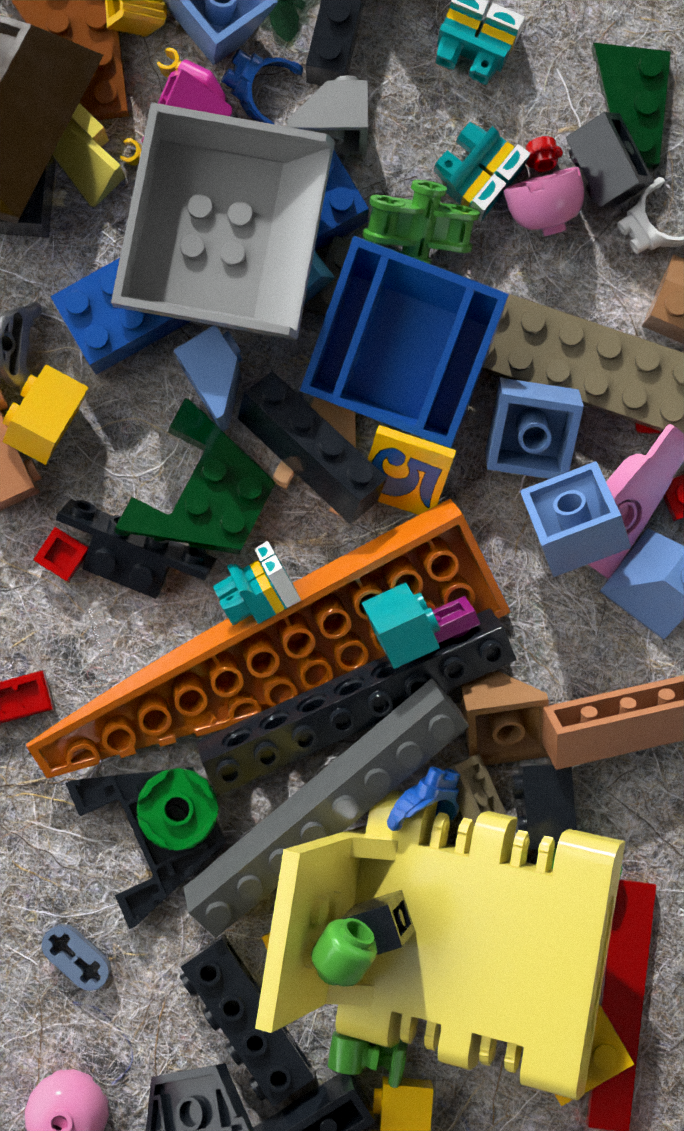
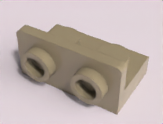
M480 753L446 767L461 774L456 786L460 790L456 802L459 805L463 818L472 819L475 826L478 816L483 812L490 811L507 815Z

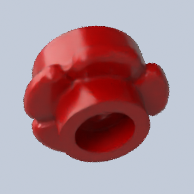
M550 136L535 138L525 147L531 153L526 165L538 172L553 169L557 165L558 158L563 155L562 148L557 146L556 140Z

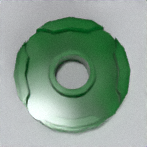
M183 768L161 771L149 779L139 793L137 802V817L140 828L150 841L161 848L169 850L193 848L205 840L215 827L219 812L217 795L209 781L197 772ZM174 797L183 798L189 805V814L184 820H173L167 814V803Z

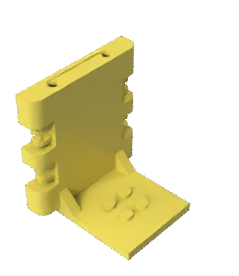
M392 790L369 810L367 826H361L283 849L255 1029L273 1033L325 1004H338L335 1022L338 1034L392 1048L399 1043V1040L411 1044L417 1032L419 1018L427 1021L424 1046L426 1049L433 1051L438 1046L439 1062L467 1070H472L476 1067L478 1060L481 1064L490 1066L495 1058L497 1040L507 1042L504 1067L509 1072H516L521 1058L522 1047H524L520 1069L521 1085L574 1100H579L584 1095L626 841L568 829L560 836L553 868L555 840L549 836H544L539 844L537 864H531L526 862L530 845L528 832L518 830L515 836L518 817L486 811L478 816L475 826L472 819L463 818L458 827L456 845L453 846L447 844L450 827L449 816L441 812L436 816L438 803L436 801L411 818L407 817L400 830H390L387 826V819L396 801L404 793ZM402 890L415 928L414 933L404 946L376 955L374 962L361 981L353 986H333L325 983L319 977L312 963L311 952L326 926L330 922L340 919L355 904Z

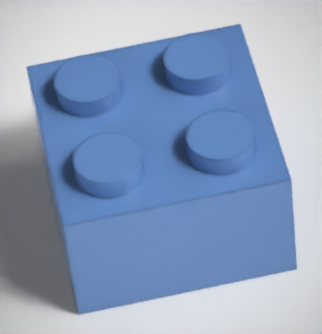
M500 378L485 449L487 470L547 479L569 472L584 407L579 389Z

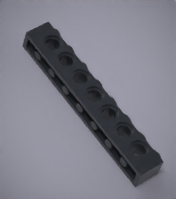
M489 608L477 614L480 625L471 628L470 632L456 639L449 638L438 643L439 649L394 669L387 655L196 741L202 765L217 795L224 794L379 723L431 678L444 692H448L516 661L517 659L504 626Z

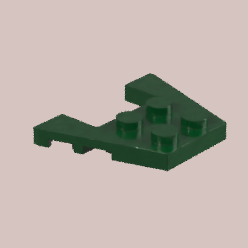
M185 398L169 427L168 433L203 450V454L171 514H165L131 497L114 532L123 536L133 534L154 538V541H176L188 543L190 547L240 554L275 482L191 400Z

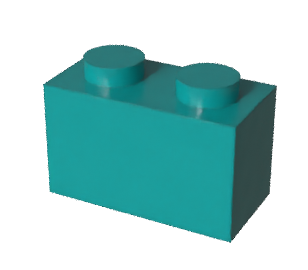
M406 582L362 602L373 631L394 669L440 648L434 633L440 631V627L431 608H428L422 594L419 592L414 595Z

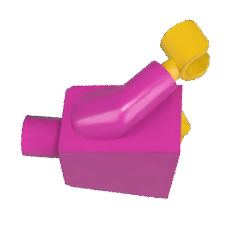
M169 47L165 49L167 57L173 59L174 62L169 66L157 62L161 73L168 77L158 104L231 116L232 107L225 102L226 94L214 74L210 70L187 59L181 61L174 48ZM127 138L123 143L135 146V155L130 158L120 156V158L127 164L136 166L139 164L142 145L132 138Z

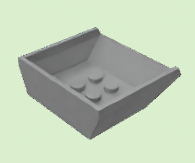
M151 102L111 300L112 306L297 340L335 141L325 133Z

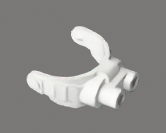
M662 177L656 178L652 185L645 188L639 197L638 203L627 211V217L617 222L621 233L625 236L627 234L631 236L632 240L629 243L636 254L641 253L647 248L652 251L659 246L680 247L684 245V236L672 237L658 231L649 222L645 212L647 195L660 188L666 182Z

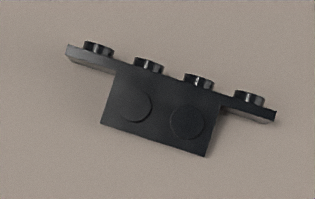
M70 499L56 516V521L93 535L84 561L83 570L154 599L161 593L169 567L205 581L217 558L208 555L202 548L186 546L176 541L162 540L160 542L154 541V538L133 534H129V536L119 535L114 530L121 516H112L102 512L87 501Z

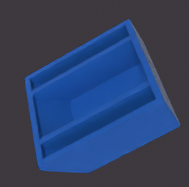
M353 236L300 391L451 449L458 436L498 330L509 293Z

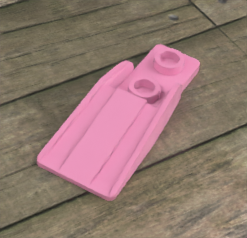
M671 424L666 426L646 456L642 454L629 456L606 482L622 516L631 547L659 505L674 479L673 475L684 461V433ZM630 549L588 565L606 578H610Z

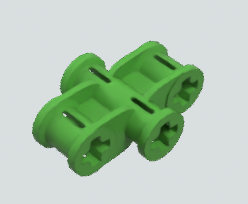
M413 180L411 184V189L414 191L412 200L386 195L370 196L369 204L372 206L369 225L368 228L363 230V237L366 240L384 245H402V251H399V253L429 264L432 262V259L429 257L430 248L457 253H470L472 251L473 244L470 242L474 221L479 219L480 211L466 205L440 203L441 197L447 193V187L427 180Z

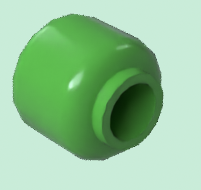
M354 918L336 919L330 922L314 944L311 952L312 963L319 977L325 983L333 986H353L360 982L374 962L377 954L374 934L365 923Z

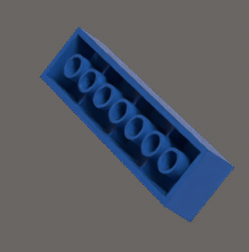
M334 149L314 249L315 252L332 243L335 236L343 237L368 222L369 208ZM120 258L50 296L96 375L191 322L113 307L111 300Z

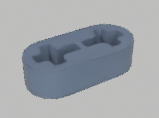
M59 924L45 933L41 945L43 954L78 987L83 990L93 991L99 989L107 982L111 973L110 961L76 928L68 924ZM54 934L57 937H61L64 934L70 937L67 945L76 953L74 957L64 949L59 953L53 950L56 943L52 938ZM79 957L89 965L94 961L100 964L101 967L98 969V974L101 978L99 980L95 977L86 980L82 976L86 969L77 961Z

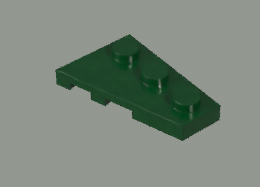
M593 43L591 48L594 62L596 61L600 89L605 98L607 111L621 114L647 168L657 169L660 164L671 51Z

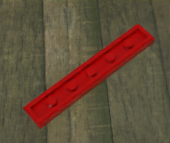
M626 879L619 880L601 988L600 1005L628 1051L634 1065L590 1090L586 1125L589 1128L612 1131H629L656 893L655 883Z

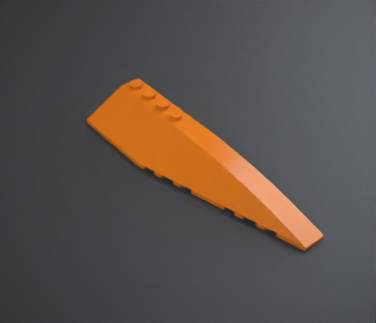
M450 498L293 582L301 598V601L260 624L257 623L253 615L235 625H232L229 618L96 697L28 742L26 746L48 779L98 765L100 760L120 755V758L136 754V750L155 744H159L162 747L176 743V739L191 734H196L197 737L227 728L385 656L386 654L373 631L362 602L405 582L414 595L419 592L422 594L428 608H431V610L465 596L476 614L490 608L499 619L511 611L463 513Z

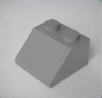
M349 75L337 77L335 80H327L287 119V127L329 135L335 141L334 150L337 154H367L368 80H359V78Z

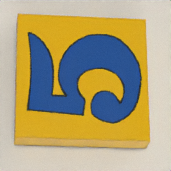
M379 425L368 460L387 477L378 502L417 515L438 505L456 450Z

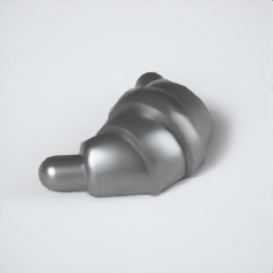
M32 302L26 306H18L0 316V377L10 386L15 387L19 393H21L28 380L27 377L30 375L27 369L30 327L34 325L33 319L42 314V306L37 302Z

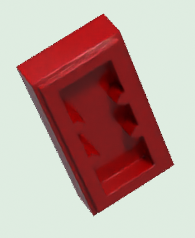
M44 670L0 682V724L55 710Z

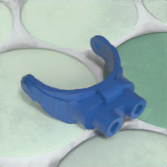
M238 49L231 61L235 64L234 69L228 68L221 82L232 89L231 94L240 100L241 106L249 117L258 122L275 124L261 114L254 104L252 98L254 77L265 66L285 67L297 75H302L303 67L299 63L289 61L286 58L268 57L264 59L255 53L250 56L241 49Z
M430 767L427 776H424L418 784L406 790L396 801L387 819L388 828L392 831L400 830L407 817L411 818L436 801H438L436 816L441 812L448 814L449 819L453 820L459 810L456 799L460 790L456 786L461 774L450 768H446L443 771L436 767Z

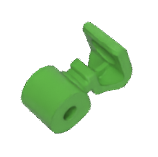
M334 1031L327 1067L341 1074L357 1075L361 1074L365 1067L377 1071L379 1066H383L390 1072L388 1084L393 1088H398L403 1079L408 1043L399 1040V1043L392 1048L378 1044L372 1046L367 1041L338 1034Z

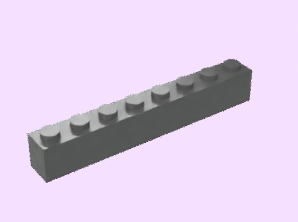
M431 678L186 884L183 889L188 913L215 938L218 937L278 886L283 849L343 832L468 728L469 724L457 705Z

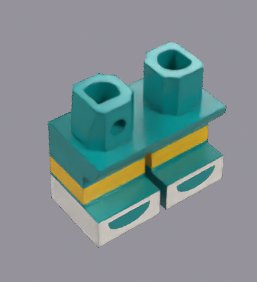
M451 0L445 20L439 29L438 51L435 63L449 70H454L460 56L466 57L474 61L468 76L472 80L487 85L496 71H502L521 33L525 16L495 3H492L486 16L488 0ZM485 17H486L485 23H484V25H483V27H482V30H481V32H480V34H479V36H478V38H477V35H478V33H479V30H480V28H481V26H482V24H483V21H484V19H485Z
M469 122L460 132L456 143L470 154L462 162L447 150L435 163L434 172L447 184V194L461 205H466L480 211L478 220L482 222L502 197L503 190L510 186L526 167L531 153L519 144L514 147L503 139L493 126L486 132L479 126Z
M268 541L254 549L259 557L258 560L243 569L237 564L227 565L231 576L213 586L220 599V605L232 625L251 615L260 624L301 601L287 572Z

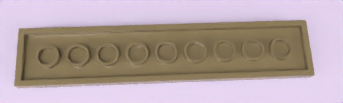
M339 236L333 238L324 263L335 276V279L310 300L308 305L309 312L326 316L351 240ZM509 294L498 330L482 371L506 379L579 389L584 406L663 432L666 426L671 424L684 433L683 352Z

